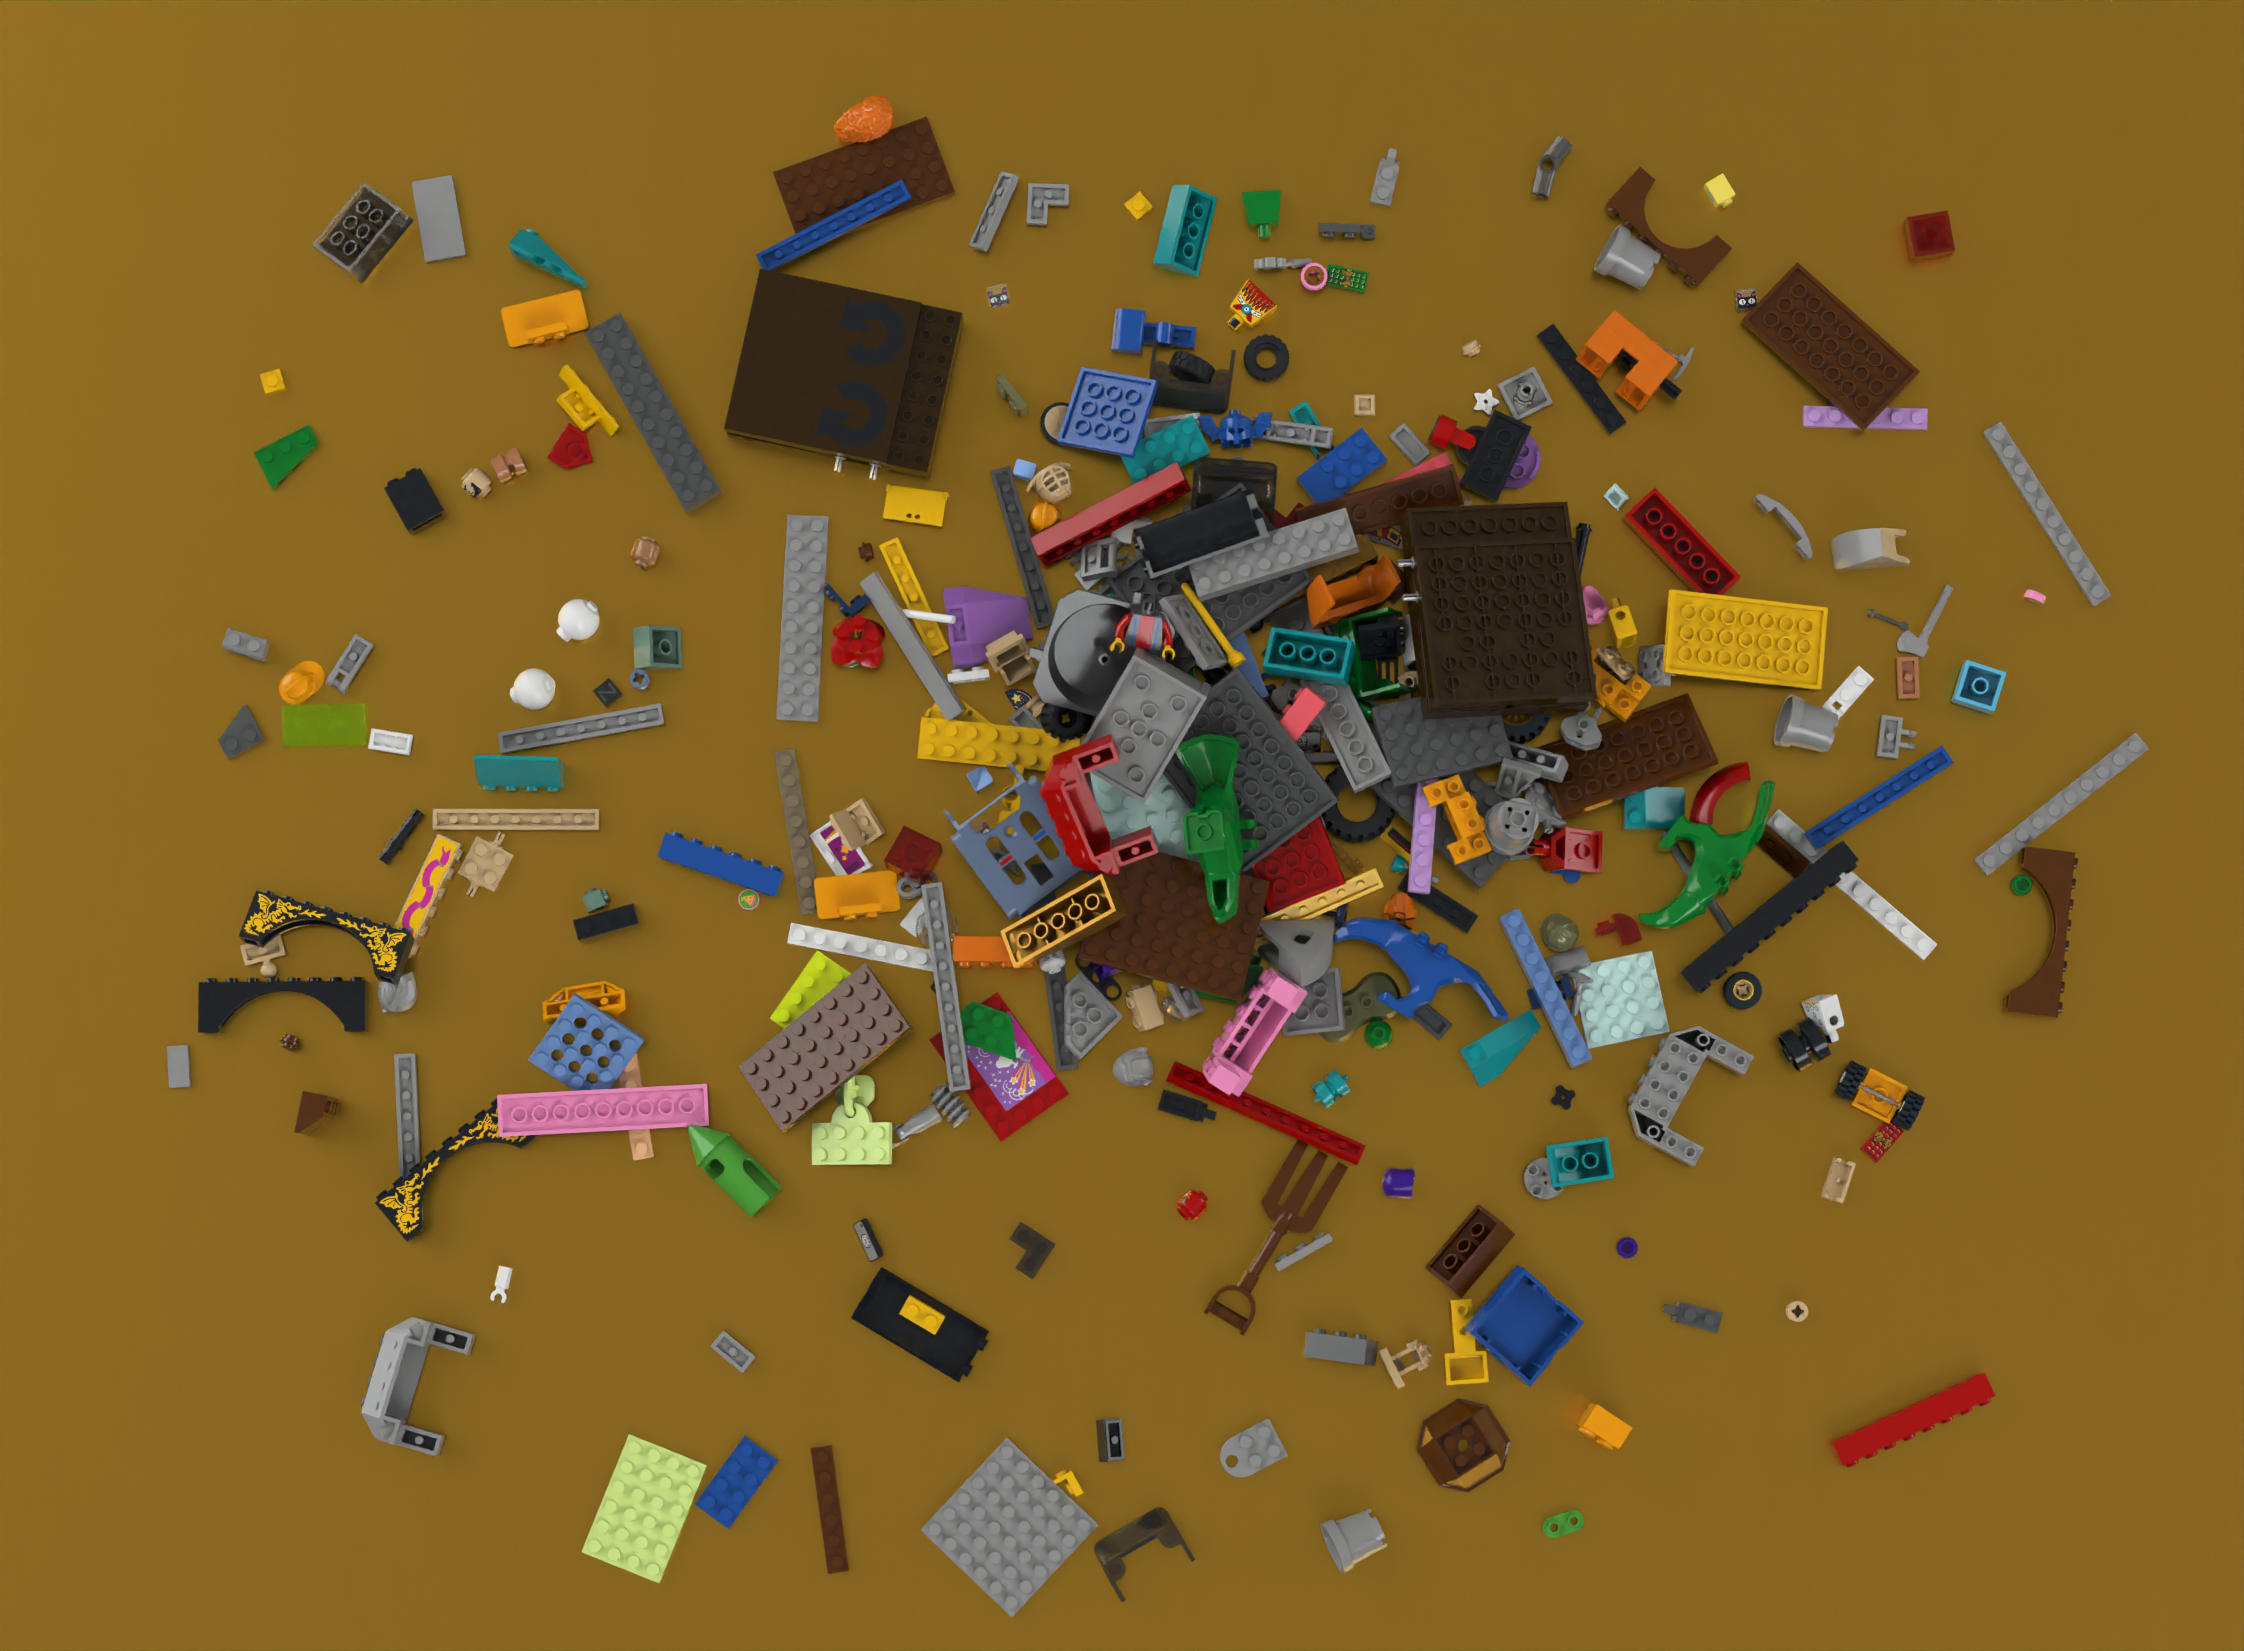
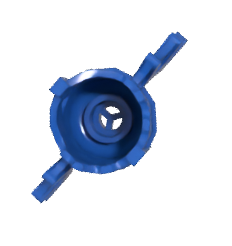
M1230 410L1229 415L1220 421V428L1215 425L1212 416H1199L1198 420L1201 423V432L1207 433L1210 436L1211 442L1221 439L1222 448L1233 447L1234 449H1240L1241 446H1252L1253 437L1262 439L1264 431L1271 428L1270 419L1273 414L1271 412L1259 413L1257 421L1253 426L1251 425V419L1242 415L1241 410Z

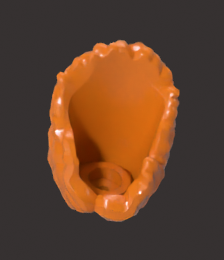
M875 94L862 100L856 106L843 112V116L837 120L834 126L836 137L847 143L867 142L882 137V135L889 132L894 120V111L891 103L882 94Z

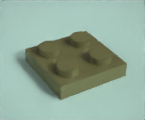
M1002 373L996 378V390L1003 399L1007 397L1010 404L1009 407L1015 415L1019 414L1023 418L1029 413L1028 405Z

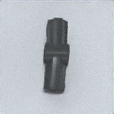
M1558 135L1539 160L1532 194L1538 197L1549 198L1555 170L1573 146L1564 137ZM1550 162L1553 168L1546 170L1543 168L1542 163Z

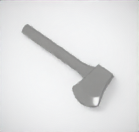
M1945 586L1923 631L1918 637L1910 630L1904 632L1899 637L1897 642L1898 652L1924 658L1929 648V645H1927L1929 635L1953 587Z

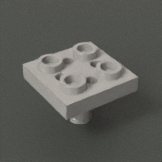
M1534 366L1497 384L1513 418L1518 421L1553 403Z
M1665 644L1640 647L1638 675L1652 685V688L1670 686L1671 676L1676 675L1662 673Z

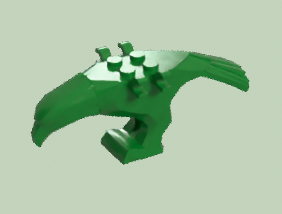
M1212 733L1203 734L1181 743L1175 753L1196 786V807L1183 816L1186 854L1190 857L1199 858V863L1205 876L1211 914L1218 924H1224L1235 916L1237 912L1240 872L1244 861L1243 851L1258 850L1259 844L1256 840L1242 841L1241 830L1257 829V823L1254 819L1240 821L1239 808L1234 793L1233 776L1238 760L1240 741L1232 736Z
M1768 780L1761 784L1756 812L1750 827L1744 831L1722 835L1709 824H1695L1687 820L1683 814L1660 841L1657 850L1670 852L1676 841L1688 840L1693 844L1694 862L1685 887L1676 899L1661 910L1653 913L1639 914L1640 920L1645 925L1654 926L1662 930L1676 928L1705 914V909L1718 893L1725 896L1731 884L1729 879L1733 876L1737 880L1741 876V870L1744 867L1742 863L1764 834L1775 782Z

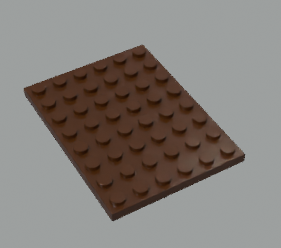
M1159 852L1121 866L1119 874L1107 875L1115 879L1128 915L1083 939L1078 959L1233 1001H1241L1270 881L1240 874L1236 915L1224 924H1218L1211 914L1205 876L1199 862Z

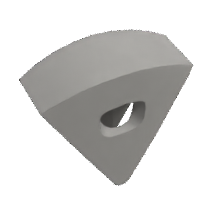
M1882 527L1846 532L1835 537L1831 542L1834 570L1873 569L1909 565L1910 560L1907 557L1897 554L1895 538L1907 535L1906 530Z
M1283 920L1260 922L1259 930L1272 943L1260 945L1258 953L1298 986L1303 987L1311 984L1327 971L1334 952V921Z

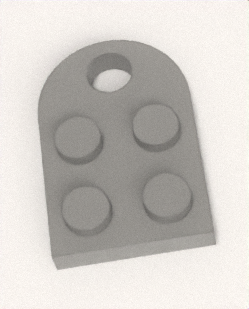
M1269 1418L1229 1438L1222 1446L1220 1452L1223 1468L1235 1477L1250 1476L1288 1456ZM1229 1455H1235L1238 1458V1463L1235 1467L1227 1466L1226 1458Z

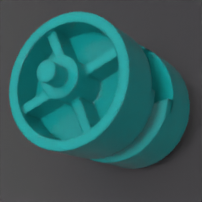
M1335 1069L1327 1074L1326 1081L1320 1080L1311 1086L1316 1093V1097L1313 1099L1316 1103L1319 1100L1326 1108L1330 1107L1336 1102V1096L1342 1097L1351 1091L1346 1084V1080L1349 1077L1347 1075L1344 1077L1340 1076Z

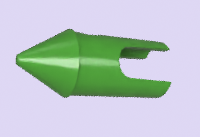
M693 1124L689 1126L688 1133L697 1167H700L750 1218L780 1191L782 1186L730 1136L731 1133Z

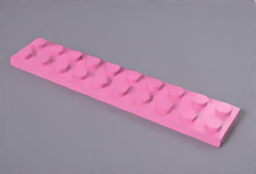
M707 1084L497 1095L499 1137L689 1127L692 1124L709 1126Z

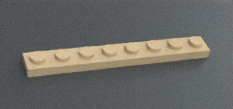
M433 809V830H599L600 820L599 809Z

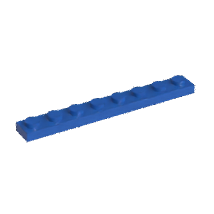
M900 180L756 254V257L763 269L773 271L911 200V196L903 181Z
M1941 746L1812 827L1804 835L1816 851L1946 769L1954 762L1944 747Z

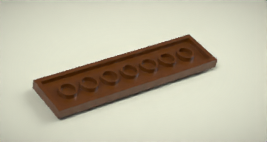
M1453 464L1295 509L1298 522L1346 508L1355 536L1360 533L1364 534L1399 524V519L1407 508L1464 505L1455 467Z

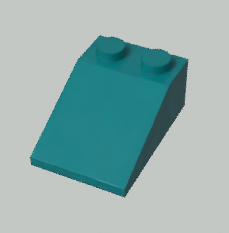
M1654 787L1622 799L1623 830H1670L1682 814L1685 816L1684 788Z
M1608 1137L1546 1146L1552 1188L1614 1178Z

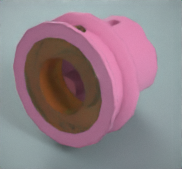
M1310 263L1303 268L1301 282L1304 287L1309 290H1319L1326 284L1327 271L1321 264ZM1315 274L1318 276V281H1310L1309 276H1314Z

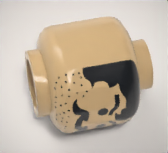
M470 468L461 479L463 482L462 488L473 498L485 497L492 489L489 486L492 481L491 478L480 468H475L474 470Z

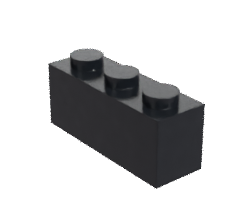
M635 904L573 920L580 942L641 925Z

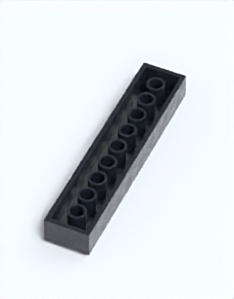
M1844 841L1839 842L1678 974L1694 993L1697 991L1700 993L1704 992L1711 986L1709 982L1713 978L1716 980L1720 979L1727 973L1726 968L1729 965L1733 967L1744 959L1742 955L1745 952L1752 953L1760 946L1758 942L1762 938L1768 940L1776 933L1774 929L1778 925L1784 927L1789 923L1794 912L1799 914L1809 906L1807 902L1810 899L1815 901L1825 893L1823 889L1826 886L1831 888L1841 880L1839 876L1842 873L1849 874L1857 867L1856 862L1859 859Z

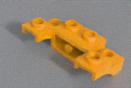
M1589 638L1593 670L1596 675L1597 697L1594 699V702L1602 708H1607L1622 721L1626 722L1652 688V685L1636 673L1626 685L1621 683L1594 662L1599 655L1595 650L1602 647Z
M1459 774L1421 789L1429 803V808L1443 803V809L1458 840L1446 846L1452 855L1454 865L1492 851L1484 833V818L1478 814L1476 800L1473 796H1470L1469 791L1466 792Z

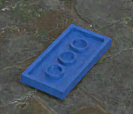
M744 1436L696 1501L695 1505L729 1529L779 1460Z

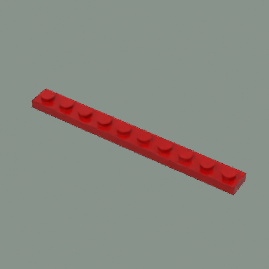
M1174 1061L1166 1079L1170 1083L1355 1165L1358 1164L1366 1146L1244 1091L1240 1097L1232 1092L1228 1095L1209 1083L1203 1073Z

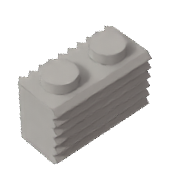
M231 628L227 629L222 643V647L225 650L264 662L271 645L268 640L262 637H255L254 635Z

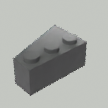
M1314 1328V1332H1307L1304 1357L1369 1366L1376 1365L1379 1341L1366 1340L1367 1335L1354 1334V1338L1346 1337L1347 1333L1334 1331V1335L1326 1334L1327 1330Z

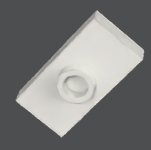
M372 728L368 749L410 756L413 735Z

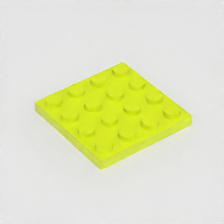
M817 950L770 1019L785 1029L851 975V973Z

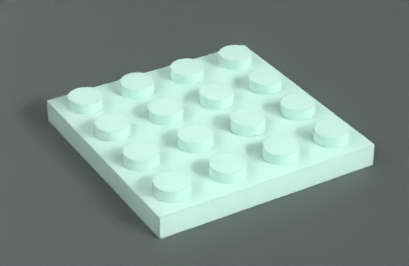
M1652 950L1590 963V966L1572 971L1583 973L1593 979L1592 983H1584L1581 989L1582 997L1579 1007L1588 1049L1670 1032ZM1572 977L1574 989L1576 991V978Z

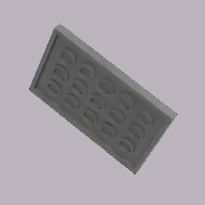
M1420 697L1371 708L1383 755L1392 772L1390 779L1393 789L1503 762L1504 758L1513 759L1501 716L1423 719Z

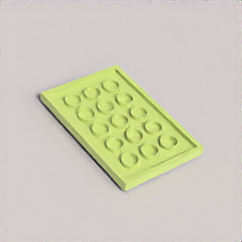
M629 1434L582 1553L660 1583L707 1465Z

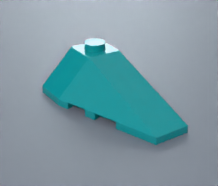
M520 229L510 241L508 248L512 255L587 289L586 281L538 237L539 234L531 229H527V231Z
M1531 1009L1459 1051L1479 1087L1497 1078L1539 1031L1541 1026Z

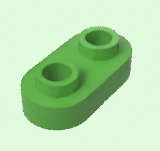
M1570 1510L1549 1517L1543 1523V1531L1550 1538H1557L1578 1531L1584 1525V1517L1576 1510ZM1572 1517L1577 1518V1523L1575 1525H1572L1570 1523V1519ZM1553 1523L1558 1526L1554 1532L1550 1530V1525Z

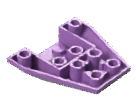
M966 586L943 589L946 615L956 617L954 624L947 623L954 670L977 667L989 661L985 654L988 652L985 646L1013 630L1017 635L1022 633L1026 642L1033 639L1027 597Z

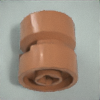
M517 447L507 451L506 456L500 454L490 459L501 483L512 479L514 474L519 476L528 472Z

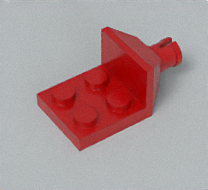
M1568 827L1553 829V832L1550 834L1544 832L1539 840L1533 838L1528 846H1533L1534 849L1527 848V852L1530 855H1539V861L1546 872L1569 870L1599 874L1602 873L1603 832Z

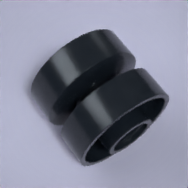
M1809 1017L1796 1024L1799 1036L1790 1028L1777 1035L1784 1056L1799 1073L1812 1066L1809 1054L1818 1062L1831 1055L1823 1035Z

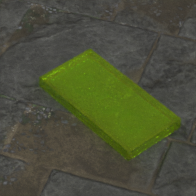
M365 703L282 706L284 748L367 745Z

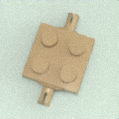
M498 831L493 842L485 841L476 836L458 871V874L466 877L471 882L465 894H470L471 897H474L478 887H485L493 892L496 891L514 855L505 851L500 846L506 836L502 833L501 835V832Z

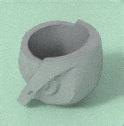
M413 972L403 974L398 985L388 982L378 983V1001L382 1006L381 1011L383 1013H387V1011L403 1012L409 1010L415 1004L417 984Z
M1148 1048L1132 1049L1118 1057L1112 1067L1113 1076L1122 1084L1131 1087L1153 1083V1080L1150 1079V1076L1153 1074V1062L1146 1053Z

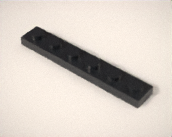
M1552 324L1536 336L1606 432L1611 435L1625 425L1626 420L1591 373L1575 360L1577 357L1576 353L1556 326Z

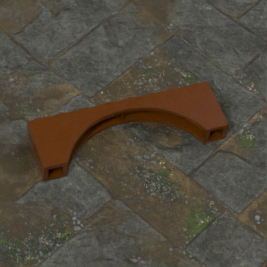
M2034 847L2022 848L2020 869L2034 879L2048 900L2053 919V937L2049 953L2037 973L2022 986L2007 992L2005 1013L2051 1019L2058 1018V1014L2061 1015L2063 1004L2060 1002V994L2064 993L2065 988L2062 974L2066 973L2067 961H2064V955L2069 949V940H2066L2067 932H2070L2071 920L2068 918L2069 911L2072 912L2074 903L2073 899H2071V891L2075 890L2076 879L2073 878V870H2077L2078 858H2075V852Z

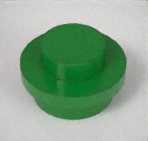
M2026 875L2014 877L2011 882L2013 892L2017 895L2028 894L2032 889L2031 879Z

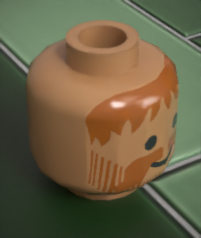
M643 536L642 539L635 541L630 556L635 561L636 566L646 569L647 566L656 564L660 547L655 539Z

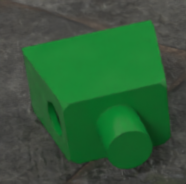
M1281 189L1242 192V203L1249 228H1258V238L1260 239L1270 238V227L1278 226Z

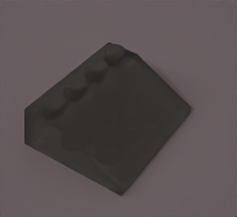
M363 182L312 246L362 284L414 220L396 204Z

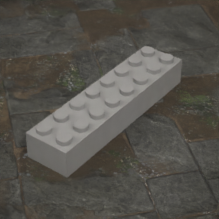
M1346 508L1270 531L1267 538L1189 565L1199 600L1202 602L1358 553V545Z

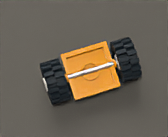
M1851 1060L1843 1072L1834 1094L1848 1101H1851L1854 1097L1851 1105L1888 1124L1897 1109L1892 1123L1908 1131L1915 1122L1925 1097L1911 1090L1904 1096L1908 1088L1907 1085L1871 1067L1864 1078L1867 1070L1866 1067Z

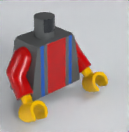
M1144 599L1142 609H1131L1130 613L1123 616L1116 624L1115 642L1110 645V651L1114 650L1115 645H1118L1120 648L1119 654L1124 650L1125 646L1162 651L1163 647L1162 659L1165 661V653L1167 652L1172 655V660L1174 659L1175 652L1172 649V632L1167 620L1162 618L1161 613L1154 612L1155 601Z

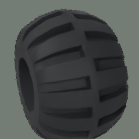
M1045 703L1041 711L1040 720L1042 728L1046 733L1051 732V737L1054 739L1059 737L1060 742L1065 743L1066 739L1070 741L1075 739L1074 736L1081 738L1083 736L1082 733H1088L1092 724V715ZM1069 713L1068 718L1070 722L1063 723L1061 714Z

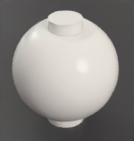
M574 599L567 602L561 608L558 615V623L560 625L556 630L558 635L566 642L571 638L574 640H585L591 637L597 631L600 621L596 604L583 599Z
M527 669L517 676L514 686L510 689L511 699L527 709L537 710L544 708L554 697L555 681L547 672L541 669Z

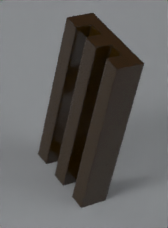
M1398 657L1377 659L1378 680L1382 679V662H1386V679L1389 680L1390 662H1394V684H1397L1399 682Z

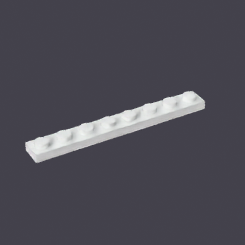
M791 923L787 944L933 972L931 953L928 949Z

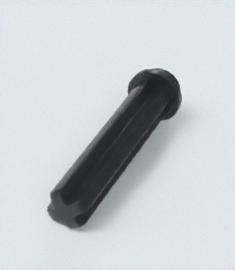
M1579 523L1576 527L1577 535L1575 542L1580 577L1589 533L1592 532V529H1590L1591 525Z

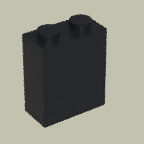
M413 468L407 471L405 477L389 481L387 483L388 486L384 488L410 534L446 514L421 468Z

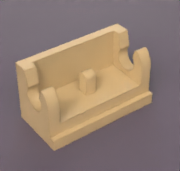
M1833 1157L1820 1197L1842 1204L1856 1163Z

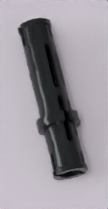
M414 807L394 836L387 840L388 844L377 858L388 865L397 851H401V846L425 815Z

